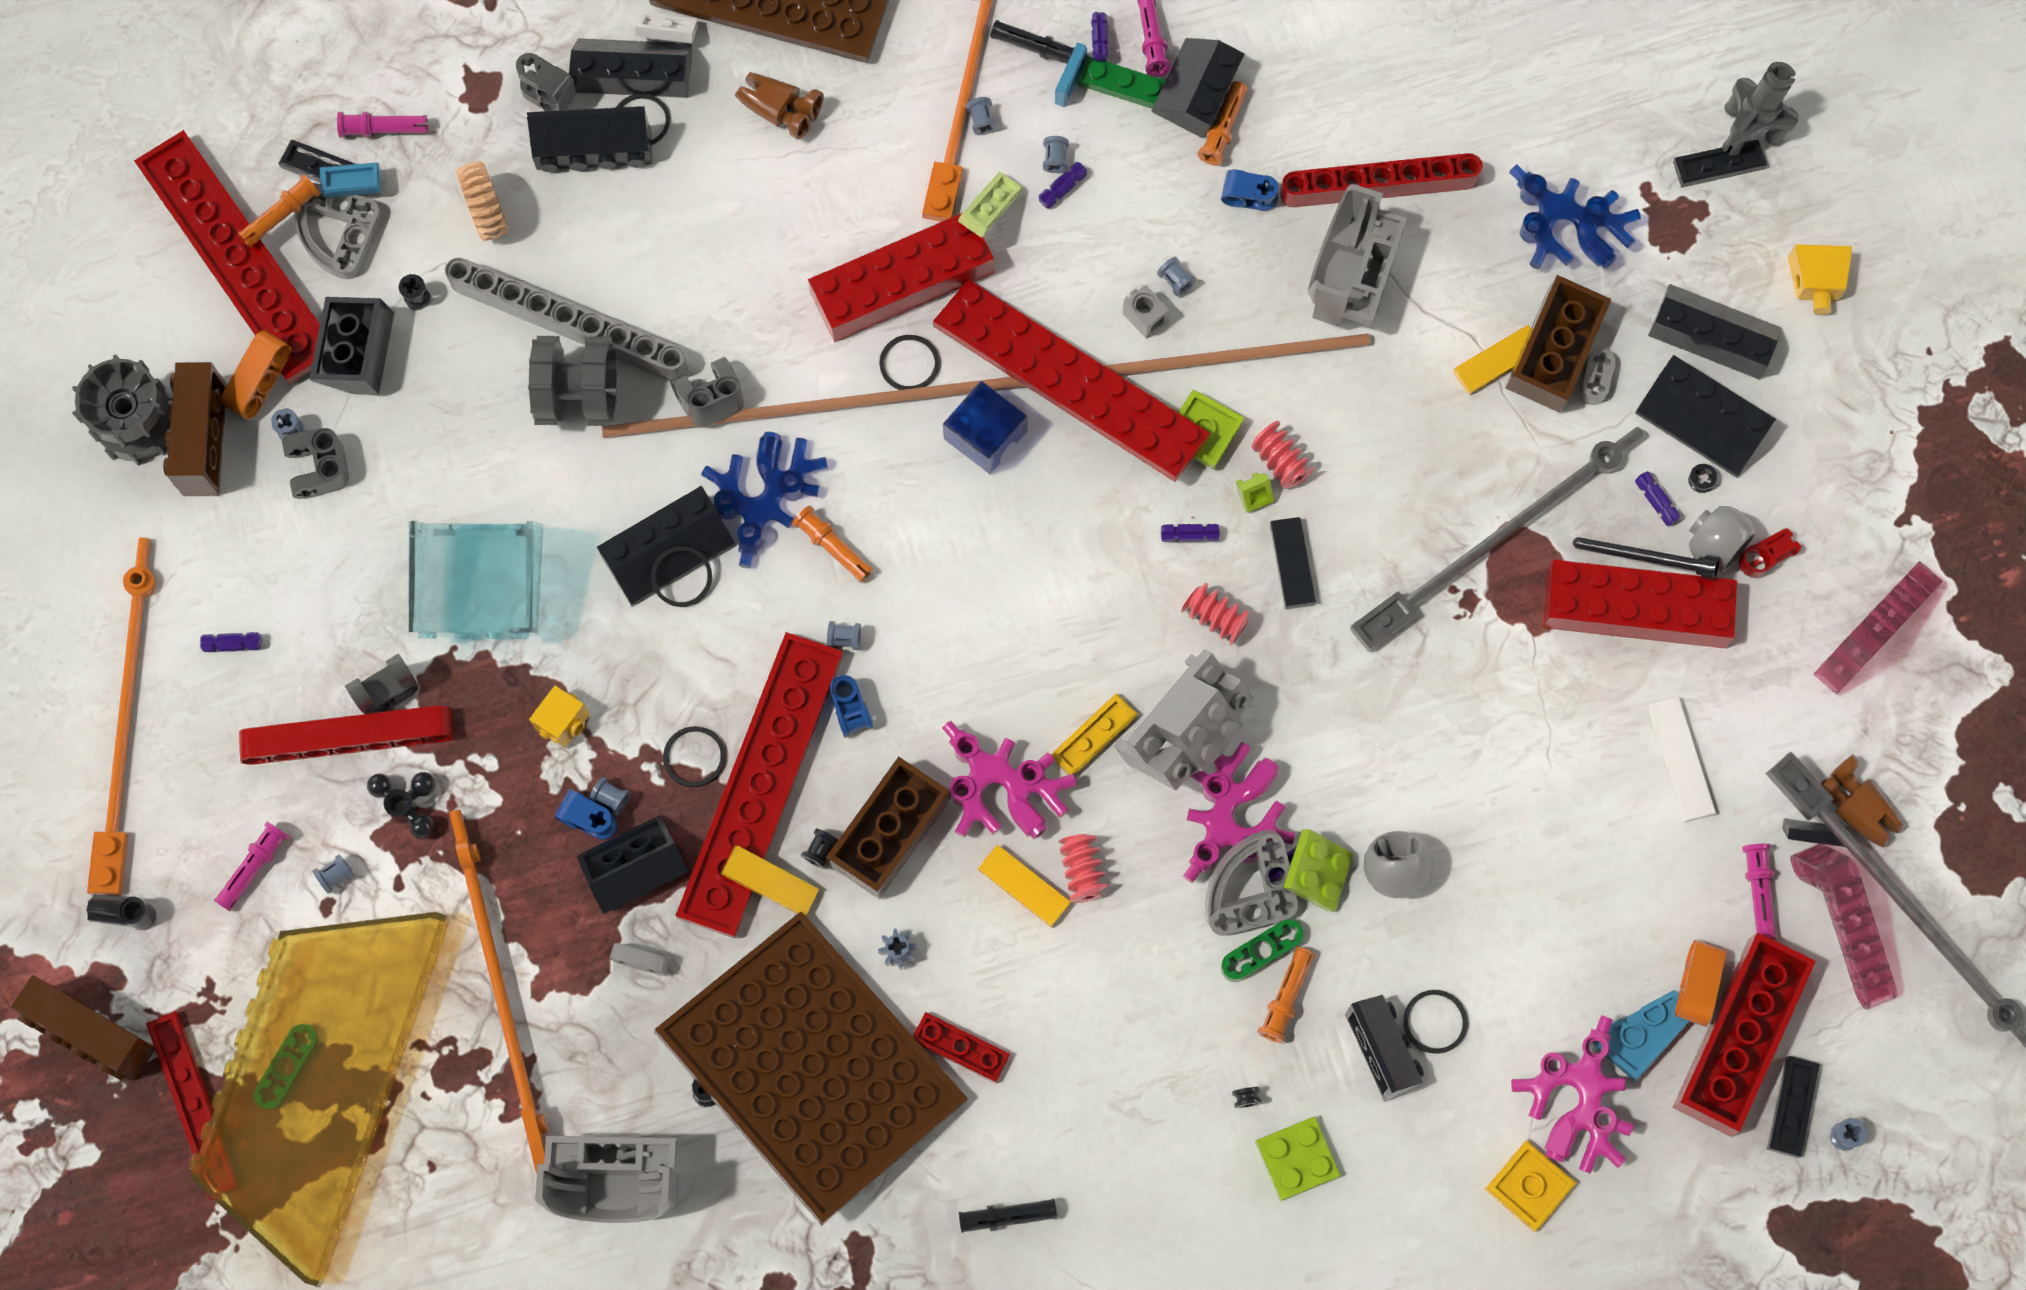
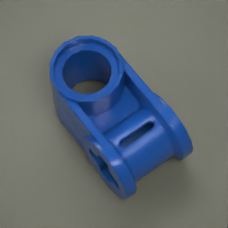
M1238 169L1228 170L1224 181L1221 202L1231 207L1270 211L1278 202V183L1273 177L1268 175L1253 174Z
M839 675L831 682L830 691L844 738L848 737L849 733L865 727L872 729L873 724L867 706L863 702L855 679L848 675ZM841 686H849L853 689L852 694L847 698L839 697L836 692Z
M571 789L568 790L554 815L562 823L600 840L611 838L617 830V821L610 814L609 810ZM597 820L606 821V824L604 826L595 825Z

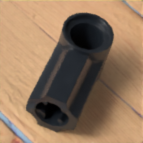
M93 894L92 898L88 900L86 911L89 922L146 930L156 920L155 908L135 896L123 898ZM141 907V915L133 920L134 911Z

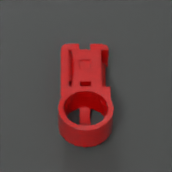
M1784 528L1745 549L1738 560L1740 570L1751 578L1761 577L1767 571L1773 569L1777 563L1792 555L1795 556L1801 550V545L1798 541L1793 542L1791 539L1793 536L1792 532L1788 528ZM1748 553L1760 555L1759 558L1749 564L1746 558ZM1762 562L1765 564V567L1761 570L1754 568Z

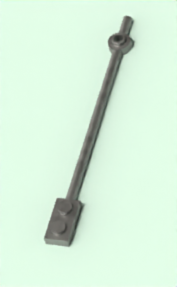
M1636 427L1615 443L1610 441L1597 443L1590 453V462L1409 596L1404 598L1399 591L1390 596L1351 625L1350 630L1368 652L1372 651L1415 619L1418 613L1413 607L1596 471L1600 473L1613 472L1621 462L1622 452L1644 437L1643 431ZM1600 456L1608 457L1609 462H1602Z
M1792 752L1787 753L1765 774L1807 821L1813 819L1816 815L1823 821L1989 1006L1987 1019L1990 1025L2001 1032L2011 1031L2026 1048V1028L2021 1024L2023 1012L2019 1004L2012 999H1999L1826 807L1834 798ZM2000 1011L2005 1014V1021L2000 1019Z

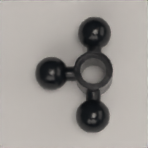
M419 772L415 774L411 780V789L408 792L402 789L391 790L392 782L385 774L377 773L368 779L367 790L369 794L375 798L384 797V809L393 820L398 823L410 822V832L417 839H427L433 834L435 829L434 821L427 815H417L418 806L414 801L418 796H428L435 790L436 781L430 773ZM401 800L407 801L405 810L394 812L397 802Z

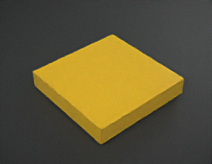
M1525 1140L1484 1190L1535 1233L1575 1186L1576 1182L1529 1141Z

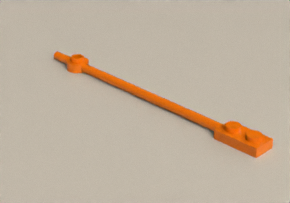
M981 0L944 162L934 161L922 211L923 219L942 222L953 217L963 173V166L955 165L967 114L966 105L970 101L993 0Z
M145 537L138 538L135 567L129 569L123 577V586L132 596L106 826L105 832H94L87 887V893L90 895L122 896L128 834L118 832L144 598L154 592L157 584L155 576L148 569L151 539ZM137 577H142V581L139 584H134V580Z
M454 810L449 815L456 839V851L464 872L522 1107L521 1115L535 1172L537 1173V1164H544L546 1142L544 1133L548 1132V1126L544 1114H539L535 1109L476 871V862L481 861L480 852L477 844H471L468 839L462 810Z

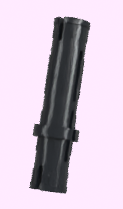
M995 20L990 32L991 38H996L1038 53L1043 59L1049 57L1066 64L1075 48L1056 42L1051 36L1042 37L999 20Z
M1054 1198L996 1208L993 1205H987V1209L958 1212L961 1233L989 1228L991 1232L997 1231V1227L1057 1219Z

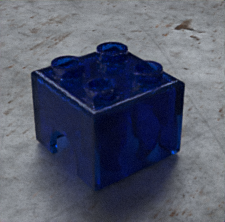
M980 381L942 424L944 440L988 474H991L1000 463V458L1006 448L1013 441L1018 443L1028 431V416L983 381Z

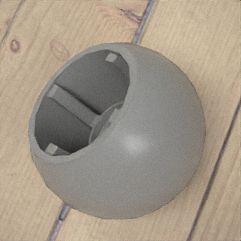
M1719 506L1712 513L1705 510L1689 530L1694 534L1689 542V549L1695 559H1699L1700 556L1705 557L1706 554L1720 557L1718 572H1724L1749 545L1755 536V529L1750 519L1736 508Z
M1404 831L1387 832L1378 836L1369 845L1364 856L1365 876L1374 890L1383 896L1390 898L1410 897L1420 892L1428 883L1432 874L1431 853L1426 844L1412 833Z

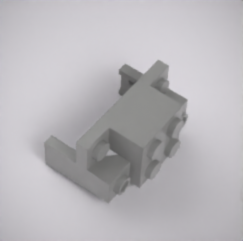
M1354 184L1347 187L1331 220L1309 282L1308 294L1312 303L1315 304L1312 318L1341 327L1343 318L1372 327L1407 222V217L1379 209L1383 193Z
M1203 649L1198 657L1191 654L1186 659L1185 664L1189 667L1129 739L1125 741L1120 738L1114 745L1127 765L1145 773L1175 791L1190 775L1199 771L1205 772L1211 763L1226 750L1243 726L1240 722V714L1254 698L1244 682L1225 672L1213 653ZM1166 741L1173 744V746L1160 749Z
M546 1136L544 1164H537L535 1201L554 1215L579 1221L633 1223L656 1219L669 1208H677L679 1175L676 1173L677 1139Z

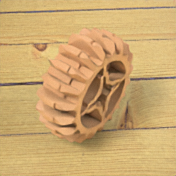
M481 161L464 164L465 166L457 169L456 174L477 232L484 241L501 238L500 236L507 234L508 226L486 166Z

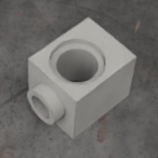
M1147 285L1143 286L1140 290H1132L1124 298L1123 315L1145 339L1168 322L1169 309ZM1141 306H1146L1150 308L1151 311L1148 313H1141L1137 310V308Z

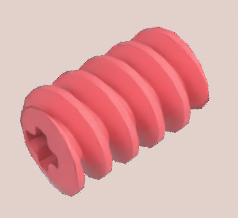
M1278 420L1269 424L1256 436L1252 443V449L1254 452H1260L1259 458L1261 461H1267L1266 467L1268 470H1274L1273 476L1275 479H1281L1280 485L1282 488L1288 489L1305 481L1312 474L1315 467L1304 468L1309 459L1307 457L1300 460L1297 459L1302 450L1300 448L1293 451L1290 450L1295 441L1293 439L1283 441L1288 432L1286 430L1276 432L1280 426Z
M1206 582L1192 592L1183 605L1181 612L1183 613L1191 608L1189 614L1191 619H1195L1201 614L1199 624L1204 626L1211 621L1210 632L1214 633L1221 628L1219 637L1223 640L1231 635L1229 644L1232 646L1248 623L1249 611L1246 609L1241 614H1237L1238 603L1228 608L1229 597L1225 596L1218 601L1219 590L1216 589L1208 594L1209 584Z
M1078 834L1058 841L1064 844L1060 848V854L1067 856L1062 860L1063 866L1070 868L1065 872V877L1072 880L1068 884V890L1075 892L1070 896L1072 903L1089 902L1099 899L1103 896L1100 894V891L1108 887L1107 883H1098V879L1105 876V871H1095V867L1103 863L1102 859H1093L1092 855L1100 851L1099 847H1090V843L1097 840V835Z

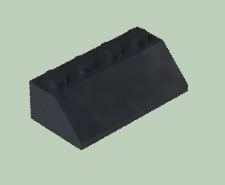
M578 38L571 49L568 74L574 80L576 93L650 94L659 97L688 98L693 45L691 43L678 44L671 42Z
M645 106L527 112L531 153L536 170L544 172H554L557 169L581 171L589 167L612 169L616 166H630L639 168L652 164V132Z
M1669 284L1648 336L1760 380L1774 353L1781 327Z
M1675 355L1668 361L1635 412L1636 415L1736 478L1776 421V418Z
M701 485L598 545L597 549L632 607L655 593L651 583V570L657 557L665 550L675 546L692 547L701 552L709 562L736 546L719 512ZM689 551L670 553L658 565L656 571L658 589L665 588L704 565V562L699 556Z

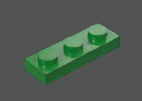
M1087 56L1078 78V86L1151 109L1165 82L1164 79L1152 77L1110 62L1095 61L1091 56Z

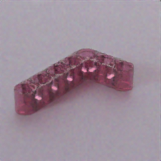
M1919 561L1813 675L1837 695L1934 592L1943 580Z
M1823 844L1814 845L1791 855V865L1797 877L1823 892L1859 1003L1864 1009L1868 1010L1896 998L1897 989L1855 862L1849 856Z

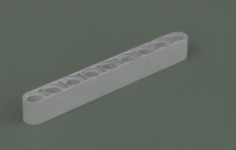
M453 258L445 266V275L452 289L457 293L585 345V340H589V336L612 337V342L620 337L626 338L622 344H613L614 349H616L617 359L668 380L687 374L688 366L684 352L674 344L467 259ZM459 273H466V275L463 278H455V276ZM486 283L493 284L489 289H481ZM519 294L517 299L507 300L510 295ZM538 305H546L542 311H533ZM564 316H573L568 322H560ZM591 327H599L595 333L590 334L586 332ZM643 349H653L648 355H640ZM672 359L680 361L672 367L666 365Z

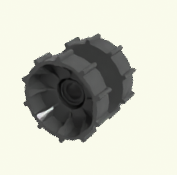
M537 336V339H532L528 389L530 413H532L534 418V425H557L558 421H562L565 400H583V414H585L587 426H610V422H614L615 406L617 403L618 375L616 349H614L612 337L589 336V340H585L582 361H564V348H562L560 336Z
M115 354L113 359L103 361L95 366L89 364V371L82 377L78 386L72 387L75 392L76 407L72 414L80 423L86 425L89 429L88 433L96 442H100L105 447L106 454L112 460L120 458L126 461H134L139 466L143 460L150 459L158 454L164 456L166 454L164 450L167 448L165 435L167 429H170L171 419L168 416V403L173 398H169L164 392L166 388L158 378L154 379L149 372L150 369L143 360L135 362L129 359H120ZM132 406L130 412L122 414L125 408Z

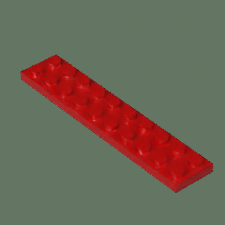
M182 130L135 159L134 162L253 334L256 335L260 331L266 330L291 347L290 357L281 371L287 383L291 384L310 372L320 323L261 239L250 248L244 242L245 240L241 239L238 235V232L246 228L249 222L186 132Z
M969 279L933 320L934 328L1173 482L1177 481L1210 439L1208 431Z
M785 632L675 917L677 919L734 939L736 938L753 891L721 875L734 847L737 845L764 860L766 859L830 692L831 682L834 680L843 658V651Z

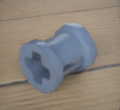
M988 97L975 98L966 105L967 111L971 113L974 125L972 129L975 135H986L998 128L990 109L992 101Z
M1062 136L1046 137L1043 140V146L1046 148L1043 170L1049 173H1063L1067 171L1066 149L1069 147V140Z
M1172 257L1158 269L1157 275L1169 283L1173 288L1175 296H1180L1191 288L1195 278L1185 272L1179 265L1180 260L1177 257Z
M291 409L277 410L271 418L272 428L277 432L281 440L287 435L294 434L295 430H297V433L305 431L302 422Z
M829 621L827 646L832 648L834 646H846L858 651L861 639V624L855 623L854 626L839 625L835 621Z
M603 776L595 784L589 799L593 802L598 801L612 809V814L617 816L625 808L631 792L627 789L624 791L608 783V778Z
M340 854L335 856V860L322 869L318 870L316 868L312 871L327 894L331 893L332 888L346 878L351 879L355 876Z
M1853 1118L1845 1119L1834 1125L1830 1134L1832 1145L1843 1151H1849L1862 1145L1867 1138V1131L1863 1123ZM1850 1130L1853 1136L1845 1139L1843 1134Z

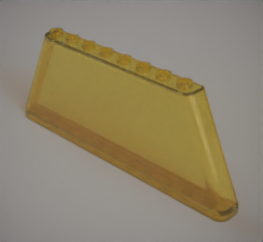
M429 912L280 931L278 939L273 938L268 949V956L271 957L267 969L262 968L256 984L260 987L256 999L252 998L248 1003L245 1016L249 1017L245 1029H240L236 1036L234 1047L237 1048L234 1059H229L225 1066L223 1078H226L222 1091L218 1090L214 1096L212 1109H215L211 1122L206 1121L200 1135V1140H203L200 1152H195L192 1156L189 1171L192 1172L190 1178L306 1284L320 1288L327 1275L449 924L447 915Z

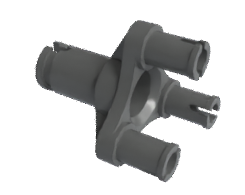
M1778 61L1770 64L1758 85L1749 78H1740L1736 81L1732 88V95L1724 106L1725 112L1728 115L1736 117L1730 128V135L1722 145L1725 153L1731 145L1732 149L1728 155L1737 156L1746 141L1750 140L1755 134L1767 129L1769 131L1765 135L1766 141L1770 145L1779 146L1783 143L1788 132L1795 128L1799 121V115L1795 110L1787 107L1782 102L1795 82V78L1791 77H1794L1796 72L1789 64Z

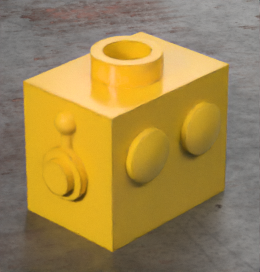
M554 686L530 717L529 721L545 740L550 739L565 749L572 738L577 737L582 732L585 721L590 716V713L585 704L577 700V696L573 693H566L557 686Z

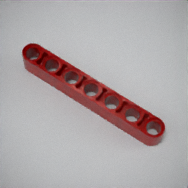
M1464 153L1292 171L1287 173L1282 180L1280 198L1286 206L1294 208L1339 203L1347 187L1350 186L1346 181H1355L1358 186L1383 193L1382 198L1468 190L1477 185L1483 169V163L1477 155ZM1462 169H1469L1473 174H1466ZM1433 172H1441L1445 176L1437 177ZM1404 175H1412L1416 179L1408 180ZM1375 178H1383L1387 182L1379 183ZM1326 184L1329 188L1321 189L1317 185ZM1289 187H1297V188H1299L1301 191H1299V192H1292V191H1290L1288 188H1289Z
M441 705L242 729L239 731L240 763L258 765L447 742L453 739L451 708Z

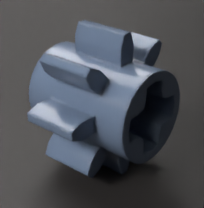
M895 928L893 935L889 938L882 935L881 938L885 943V947L879 948L878 953L880 955L887 954L886 966H889L892 962L897 963L898 968L901 970L903 967L902 963L906 960L914 962L910 951H914L918 947L916 943L909 944L908 941L911 937L909 931L902 936L898 934ZM895 943L901 944L903 948L901 955H895L893 950Z

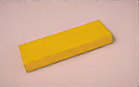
M1529 325L1524 326L1454 368L1453 373L1469 395L1513 370L1531 329Z
M1115 693L1051 754L1055 759V763L1067 775L1073 774L1075 776L1135 720L1138 714Z
M998 844L978 867L980 873L1050 928H1052L1071 904L1068 899Z
M738 845L734 847L721 875L795 914L801 911L805 916L819 891L815 886Z

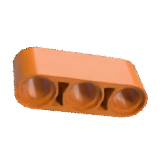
M266 330L256 334L221 396L222 404L246 420L256 416L288 361L291 347Z
M1698 940L1693 941L1684 967L1674 1013L1676 1017L1704 1027L1708 1026L1716 1004L1726 950Z

